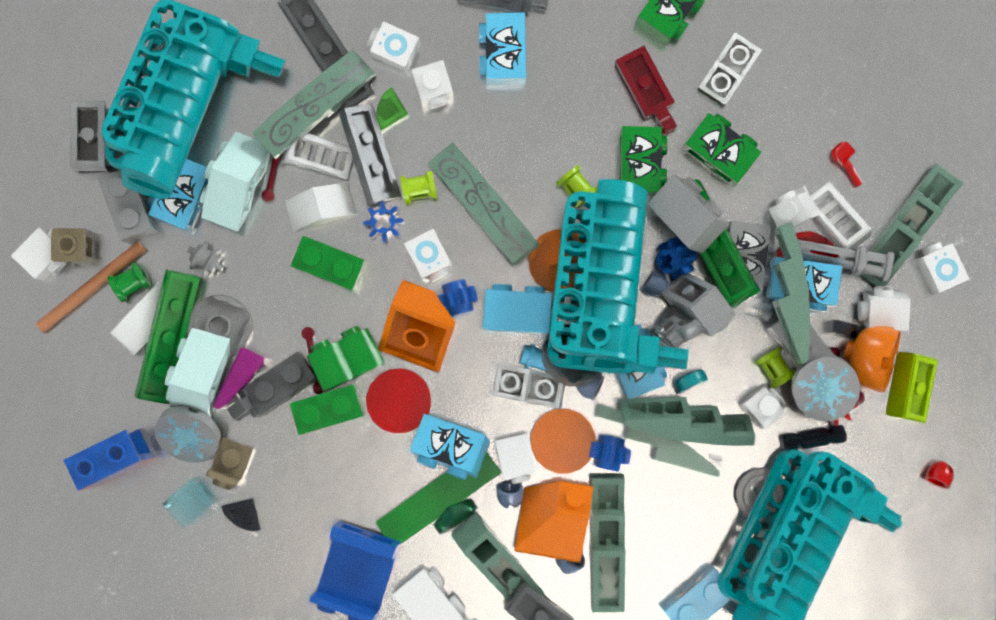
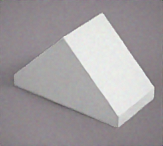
M348 182L312 187L285 200L293 232L357 214Z

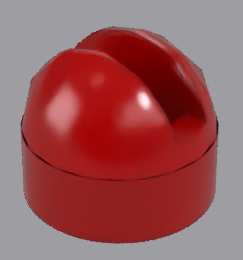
M937 461L928 468L924 478L935 486L949 489L954 478V471L946 462Z

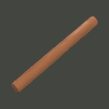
M139 240L136 241L36 322L37 327L43 333L49 330L107 283V277L117 275L144 253L146 248Z

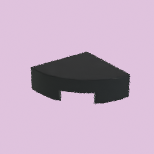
M834 319L827 322L826 332L830 335L856 340L860 332V326Z
M255 497L221 506L226 518L237 527L247 531L262 530Z

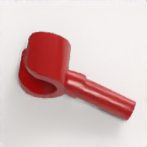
M840 142L832 150L831 157L835 162L843 166L854 186L858 187L863 183L856 173L853 164L849 161L856 152L848 142Z

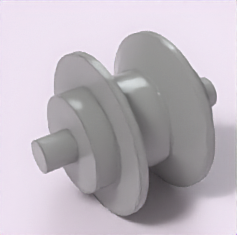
M205 241L202 245L198 244L195 248L190 246L187 249V252L191 254L189 257L191 262L189 269L192 270L199 266L203 269L202 277H206L209 273L213 274L216 270L221 272L224 268L220 264L222 257H220L221 249L219 248L214 252L208 249V241Z

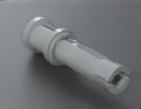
M797 239L804 261L840 265L842 268L851 269V273H854L856 276H860L863 273L881 277L882 281H889L894 262V252H888L887 254L867 251L866 247L863 246L852 250ZM810 250L837 255L838 257L834 258L824 255L810 253ZM845 257L853 258V261L845 260ZM867 262L879 263L881 266L870 265Z

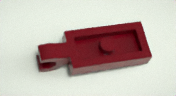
M645 45L616 59L615 64L644 119L646 120L654 115L658 127H662L663 136L674 132L677 125L667 108L673 106L675 101Z

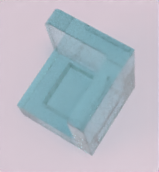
M197 476L190 479L163 502L162 505L182 528H186L201 514L216 505L219 500L200 477Z

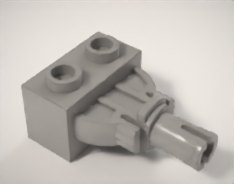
M70 100V167L73 171H107V166H110L105 157V143L101 132L103 122L109 111L105 101ZM112 149L116 159H120L122 155H125Z
M689 273L686 275L681 274L661 293L670 306L662 315L660 323L652 327V334L654 337H660L659 346L678 348L684 342L694 339L701 333L713 337L722 332L736 316V313L716 286Z

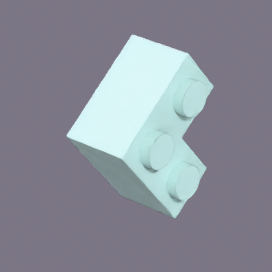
M235 132L229 142L224 141L221 144L216 161L210 160L205 171L204 178L208 179V184L205 185L200 196V203L204 204L201 218L234 231H239L250 213L255 188L267 171L270 158L268 150L257 139Z
M191 328L188 338H182L177 350L179 360L176 367L170 366L167 372L165 385L169 387L166 401L170 402V407H190L188 411L197 413L199 410L211 418L215 410L213 403L219 393V382L230 357V339Z

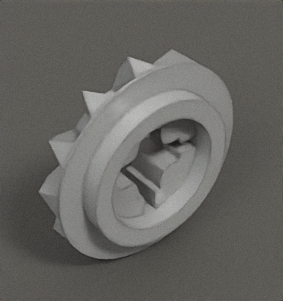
M769 469L751 470L740 479L735 491L737 505L747 517L757 497L751 486L762 489L771 471ZM780 484L776 486L773 492V498L777 503L781 502L784 498V489ZM766 506V508L771 509L770 512H776L775 508ZM761 517L760 521L765 522V518Z

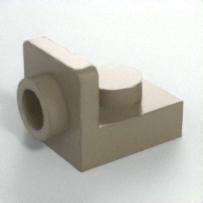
M53 228L51 231V260L54 262H74L79 265H93L94 232L85 228Z
M222 437L213 464L207 470L206 476L213 478V485L223 489L231 490L232 486H241L255 448Z

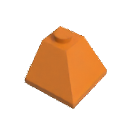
M402 280L391 303L378 350L439 373L456 323L434 291Z
M563 481L525 487L514 551L580 563L590 516L593 487Z

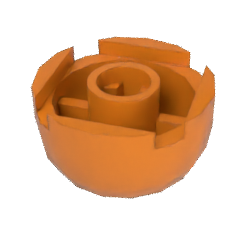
M888 326L867 327L858 334L855 342L848 341L844 359L850 361L849 364L855 370L861 386L876 392L884 393L886 391L895 365L893 362L895 354L898 353L901 331L894 330V328Z

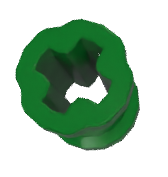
M137 261L131 264L132 267L116 277L113 275L107 277L111 289L122 303L127 300L128 295L142 287L147 289L151 286L148 276Z

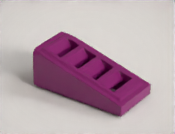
M240 348L213 403V407L218 410H224L237 397L238 393L244 389L267 363L268 358L248 348Z

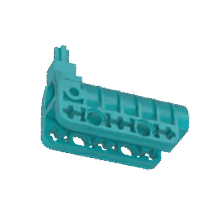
M160 0L157 2L150 13L101 129L102 138L105 143L104 152L106 160L111 166L121 170L122 185L145 196L159 199L170 198L220 76L226 77L230 70L249 77L251 70L254 69L279 78L286 60L260 51V40L239 34V30L217 16L174 0ZM167 10H172L173 17L176 19L169 18L167 22L162 23V15L160 13L165 14ZM112 149L125 155H122L120 159H116Z
M599 179L596 193L575 192L567 198L561 229L547 349L548 358L555 366L618 374L631 373L632 371L654 374L657 366L687 369L689 349L659 346L660 337L638 335L639 327L634 326L648 192L635 183L616 179ZM578 201H583L584 207L590 208V210H576L571 208V206H576ZM576 218L581 219V224L575 223ZM574 232L579 233L578 241H567V239L572 240ZM572 256H578L577 264L571 263ZM568 272H582V274L575 273L573 284L575 288H579V290L574 288H561V285L568 287ZM565 297H572L571 303H578V307L565 303ZM557 318L566 321L576 320V322H571L570 327H564V321L558 322ZM561 335H570L572 337H575L573 339L568 336L567 344L562 345ZM557 352L566 354L565 359H560Z
M793 449L780 452L719 575L718 587L720 592L738 604L732 620H805L851 520L855 519L862 523L878 524L889 532L894 533L896 528L902 526L903 522L900 521L902 516L885 506L888 497L876 490L875 484L868 477L829 452L817 451L808 456L802 451ZM789 459H794L795 470H790ZM781 475H785V479H790V483L787 480L780 479ZM780 484L784 489V498L781 502L777 503L773 498V492L776 486ZM766 506L775 508L776 512H770L771 509L766 508ZM761 517L765 518V522L768 524L767 529H762V525L759 523ZM753 534H756V537L762 538V541L760 542L759 540L751 537ZM749 544H752L756 549L755 558L751 562H747L744 558V552ZM739 565L741 567L748 568L747 572H743L740 568H737V566ZM732 577L736 578V581L739 583L738 589L733 588V585L729 582Z

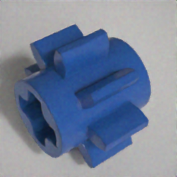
M381 201L380 209L376 211L372 208L367 209L371 214V219L363 221V225L366 227L372 226L373 230L369 234L371 239L375 238L378 234L382 236L385 244L388 241L387 236L391 234L400 237L396 227L397 225L404 224L405 221L401 218H395L394 215L398 212L397 206L388 210L384 202ZM388 215L391 216L389 218L391 227L389 229L381 227L378 230L379 224L376 219L379 216L382 218H386Z
M678 236L658 245L661 251L657 254L656 261L663 274L672 273L673 279H677L681 274L686 275L695 270L692 264L695 263L697 258L696 251L689 249L681 242Z
M465 279L442 285L444 294L437 295L446 310L449 311L451 317L474 311L472 303L478 301L474 285L467 287Z
M601 434L600 443L592 441L589 457L596 458L595 467L619 472L621 464L629 465L632 449L624 448L626 439Z

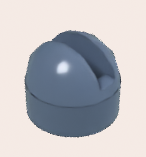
M655 268L646 279L641 290L649 296L661 297L663 296L661 293L669 286L668 279L665 274Z
M601 375L594 383L586 386H577L580 393L594 401L602 387L604 376Z
M504 481L498 484L497 499L500 505L505 509H508L509 506L517 508L523 499V485L520 483L512 484L511 481Z
M582 552L580 563H570L566 560L556 559V565L560 567L562 573L574 574L584 568L585 557Z

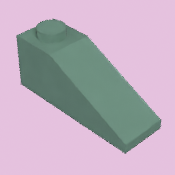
M476 513L451 534L465 556L507 601H509L523 581L541 595L545 593Z

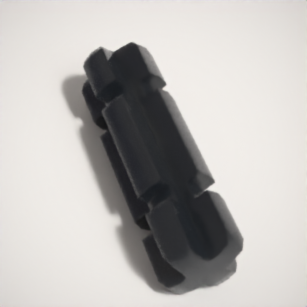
M843 425L829 426V429L823 427L800 431L797 435L796 433H788L781 436L783 450H798L799 447L801 449L826 446L829 445V442L838 444L847 441L846 429Z

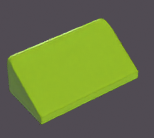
M898 352L886 409L887 416L926 424L938 359L916 353Z

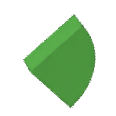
M392 87L384 92L377 106L376 117L381 133L409 116Z

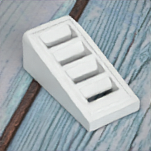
M308 133L303 138H298L284 151L281 162L347 180L353 157L349 146ZM302 141L304 146L301 156L296 157L294 155L298 142ZM311 145H316L317 149L313 162L307 160ZM325 148L330 149L326 166L320 164ZM337 151L343 153L339 170L333 168Z
M827 182L810 196L819 214L815 217L838 247L854 250L871 236L872 229L830 182ZM828 196H831L834 200L820 210L817 205ZM839 206L842 210L828 220L826 215ZM845 217H848L850 221L837 230L835 225ZM856 227L858 232L846 240L843 236Z

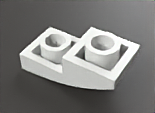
M735 32L698 88L726 105L762 49Z
M159 282L154 284L143 298L109 332L132 355H135L148 342L162 286Z
M499 364L493 396L561 409L566 384L558 382L545 372Z

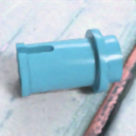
M533 343L531 346L524 345L519 363L524 364L526 369H529L531 366L547 371L542 363V349L535 348Z

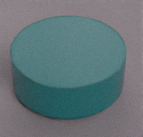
M699 369L677 379L674 385L678 393L682 394L708 382L709 379L705 371Z

